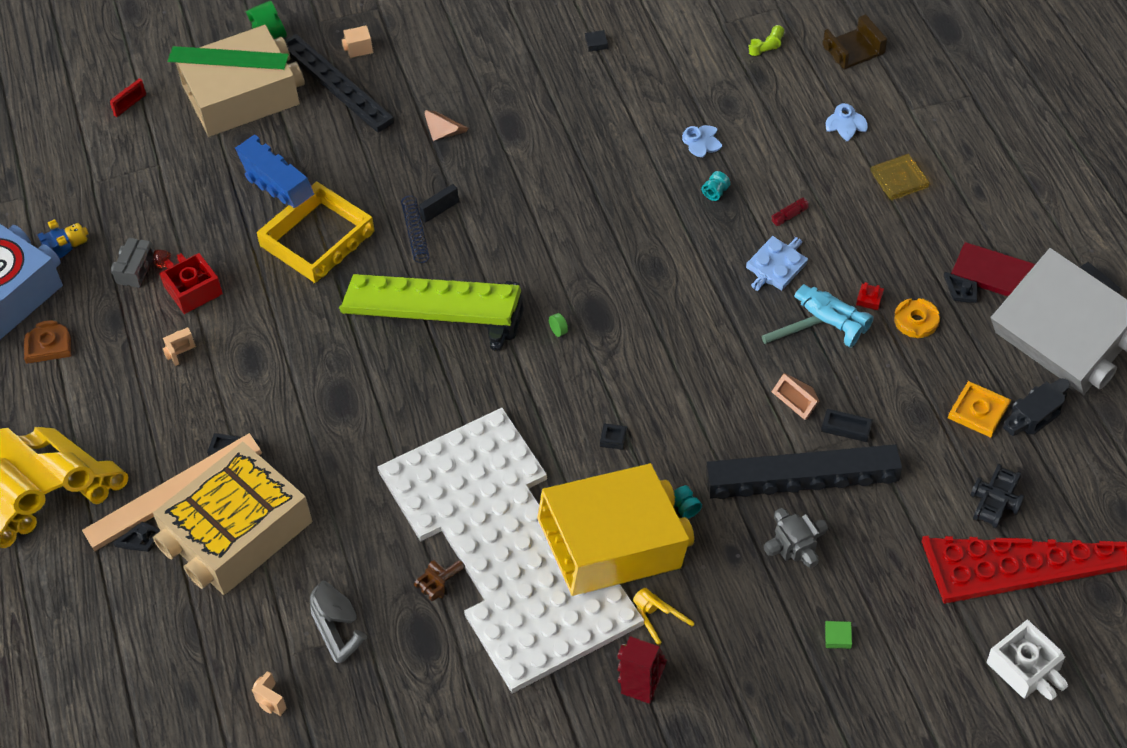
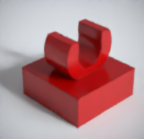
M867 282L862 283L856 306L878 310L884 288H880V285H868Z

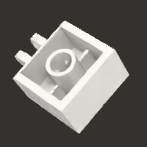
M1028 619L991 648L987 664L1024 699L1037 689L1047 699L1053 700L1057 694L1050 684L1046 682L1047 680L1061 691L1068 687L1066 680L1058 673L1065 659L1063 652Z

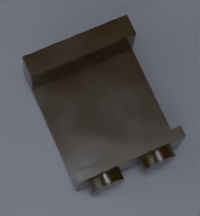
M865 14L859 17L857 29L835 37L829 29H826L822 43L824 49L829 51L835 62L839 63L845 70L885 54L887 38Z

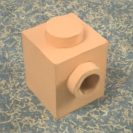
M367 25L344 30L345 39H341L344 51L348 50L350 58L373 53Z

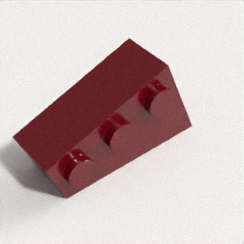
M631 636L626 645H621L617 657L620 660L618 683L621 684V694L650 704L668 661L665 659V655L662 654L660 646Z

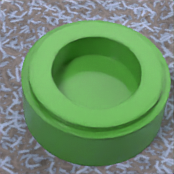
M556 313L549 317L550 327L557 337L567 333L568 326L561 314Z

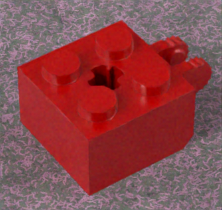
M180 253L177 255L178 264L174 265L168 259L165 261L167 269L159 273L164 288L183 314L223 294L217 275L200 253L187 259Z

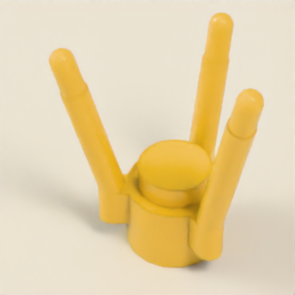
M648 588L641 589L633 599V602L637 605L636 609L644 619V624L657 645H661V640L647 618L646 612L652 614L659 608L666 614L672 613L690 626L695 624L685 615L662 601Z

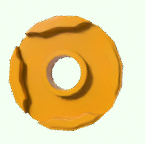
M912 298L906 299L901 302L896 308L894 316L896 327L903 334L914 338L928 337L933 334L938 328L940 320L938 309L931 302L920 298L917 300H912ZM919 315L923 319L915 320L911 316Z

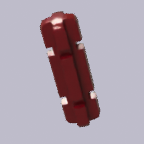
M802 197L781 209V213L779 211L771 216L772 223L779 226L784 223V220L788 221L798 215L800 211L803 212L808 209V200Z

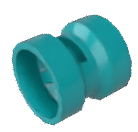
M715 171L710 176L709 181H706L702 186V193L708 199L717 201L723 195V191H726L730 186V179L724 173Z
M681 486L674 491V507H678V513L682 518L690 519L701 510V502L698 498L693 497V492L688 486Z

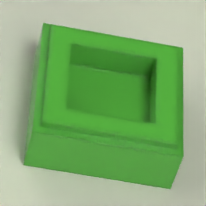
M825 621L826 648L851 649V622Z

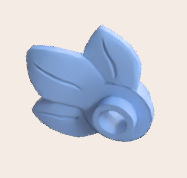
M845 103L838 105L835 108L834 114L829 116L826 121V130L828 132L838 130L839 134L846 141L853 137L856 130L866 132L868 128L866 119L861 114L856 113L851 105Z
M704 125L699 128L691 126L682 135L683 142L689 145V151L698 157H705L706 152H716L722 148V144L714 137L717 128Z

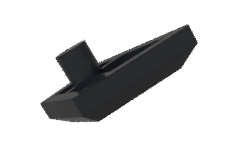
M947 272L944 273V279L953 301L976 303L977 282Z
M142 521L114 541L113 544L118 548L149 552L155 544L153 537L160 530Z

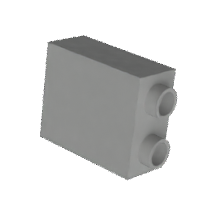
M1051 248L1047 250L991 316L995 333L1061 379L1066 378L1070 382V386L1083 395L1092 385L1098 389L1105 387L1117 370V366L1112 364V361L1122 350L1127 352V299Z

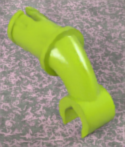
M779 25L774 26L771 34L764 42L759 39H752L751 45H749V54L758 56L764 51L779 48L781 46V38L785 33L783 32L784 28Z

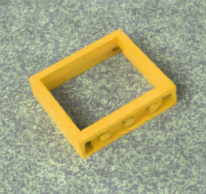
M315 182L311 186L315 195L296 208L288 205L257 231L259 244L262 248L314 283L326 276L336 264H339L344 257L351 251H354L361 242L369 238L375 231L373 219L370 215L319 182ZM322 203L356 225V227L316 262L310 264L277 241Z

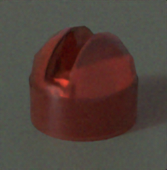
M155 250L153 253V263L159 268L166 267L165 261L170 260L171 254L165 250Z

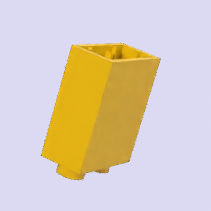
M651 463L542 489L537 519L572 596L680 569L687 547L692 546L694 543V533L690 521L686 517L678 518L673 508L675 496L668 480L660 481Z

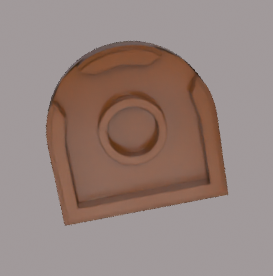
M57 321L40 322L25 335L24 360L26 364L71 357V337L69 331Z

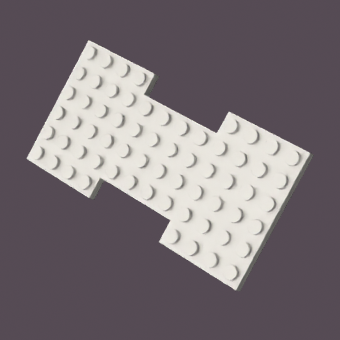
M503 408L378 466L379 474L420 542L442 531L459 560L463 562L465 570L484 601L465 610V616L511 693L534 683L644 625V619L620 584L575 596L571 595L537 519L539 504L529 488L547 480V474Z

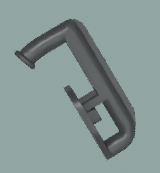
M322 580L314 588L310 596L311 614L332 659L336 663H343L367 639V635L360 630H354L353 637L344 645L333 621L353 623L357 618L356 612L348 598L328 582Z

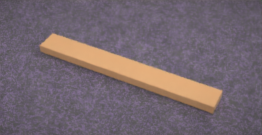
M249 433L82 531L93 550L96 551L124 535L142 521L146 522L153 518L155 510L242 441L258 455L262 454L261 449Z

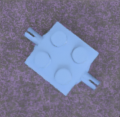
M772 236L747 262L746 268L758 277L751 284L752 288L758 291L767 283L782 291L807 264L808 258L796 251L802 244V241L796 237L787 245Z

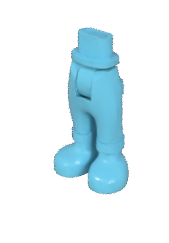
M803 284L794 297L800 300L801 305L805 306L815 317L835 326L840 331L843 330L845 332V345L850 348L853 347L860 334H864L869 329L874 316L867 312L857 311V308L842 302L829 292L817 290L818 288L816 287L810 288Z

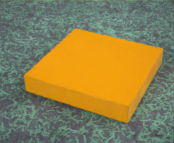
M968 381L952 407L948 419L991 438L1007 411L1011 399Z

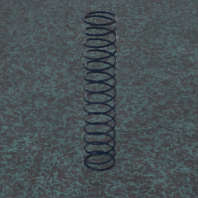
M406 196V197H404V198L402 199L401 203H402L403 212L405 211V208H406V207H404V206H406V205L403 204V200H404L405 198H407V197H414V196ZM416 199V201H415L414 204H410V206L416 205L417 208L412 207V208H407V209H409V210H410V209H417V210H418L417 199ZM406 215V217H405V222H406L407 230H408V228H409V230H410V229H413V228L408 227V226H409V225L417 226V224H410V223H408V221L415 222V220H409V219H407V216H408V215ZM420 218V221H418V222L421 223V225H419V226L422 227V229H418V228H414V229H415V230H421V231H423V226H422V222H421V218ZM409 234V239H410V243H411V247H412V252H413V256H414L413 258H414V261H415V262H418V261L415 260V258H417V257H415V256H416L417 254H419V253H418V252H416V253L414 252L413 246L425 247V248H427V247H426V246H421V245L412 244V242H413L414 240H411V238H410L411 235Z

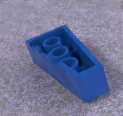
M253 135L235 148L245 168L247 180L251 184L255 183L261 190L269 192L272 197L279 198L283 204L296 208L315 195L308 178L293 165H288L281 155L275 156L271 152V147L266 143L261 145L258 136Z

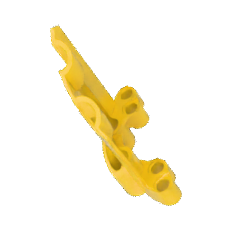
M34 427L32 433L23 436L16 435L9 428L0 429V548L10 547L16 540L17 532L28 534L35 528L37 520L32 514L40 510L45 504V494L63 486L71 492L80 491L92 503L99 504L106 500L110 488L112 490H120L127 484L128 474L113 461H96L55 428ZM51 444L59 452L37 454L32 449L44 448Z

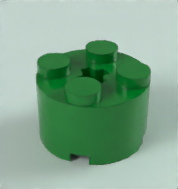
M271 0L245 11L253 29L266 25L273 39L287 37L282 21Z

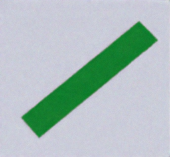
M173 46L167 62L284 70L289 54Z

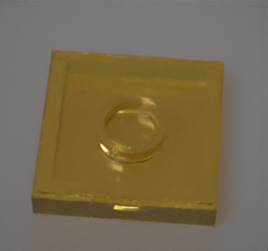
M909 154L871 166L870 172L890 200L929 187V181Z

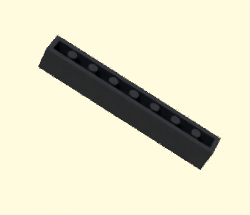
M897 444L709 461L706 464V478L710 499H725L733 496L748 497L755 494L771 495L777 492L794 493L800 490H821L831 487L844 488L853 485L868 486L875 483L891 484L900 480L902 471Z

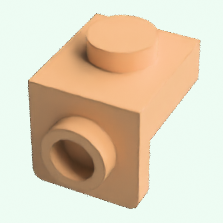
M188 327L163 338L166 346L162 348L167 360L172 359L175 366L179 365L178 354L196 347Z
M267 671L263 677H259L256 680L252 692L256 702L259 703V706L264 711L270 714L274 712L281 716L287 708L283 697L272 691L276 683L272 673Z

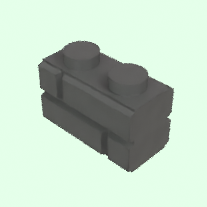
M128 238L125 245L120 247L119 258L111 266V273L117 284L138 288L141 286L155 256V251L150 241Z

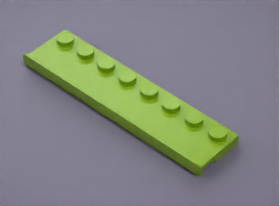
M353 274L339 309L343 314L510 326L511 316L515 312L521 289L519 285Z

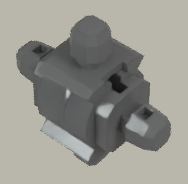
M784 508L776 510L774 513V519L777 523L775 528L776 536L764 544L766 554L768 556L781 554L785 561H788L790 558L794 561L802 560L809 568L816 566L819 561L818 555L815 552L817 547L816 540L828 530L825 520L812 522L807 514L803 517H800L798 514L791 516Z

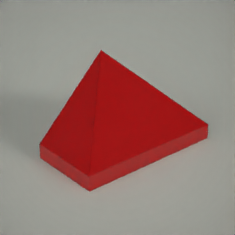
M140 78L110 100L114 116L118 117L146 95L143 81Z

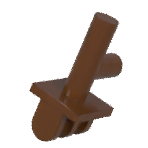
M433 560L429 563L425 573L415 581L414 586L421 588V592L424 595L428 594L431 601L437 598L442 599L444 597L445 582L464 569V564L458 560L447 569H444Z

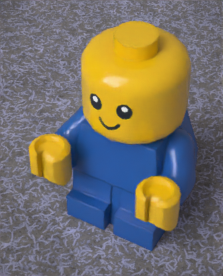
M54 219L48 222L51 231L45 234L43 232L37 234L41 245L45 244L50 247L60 259L71 251L72 247L86 243V235L89 233L86 227L82 228L79 223L68 226L65 230L59 229L58 223Z

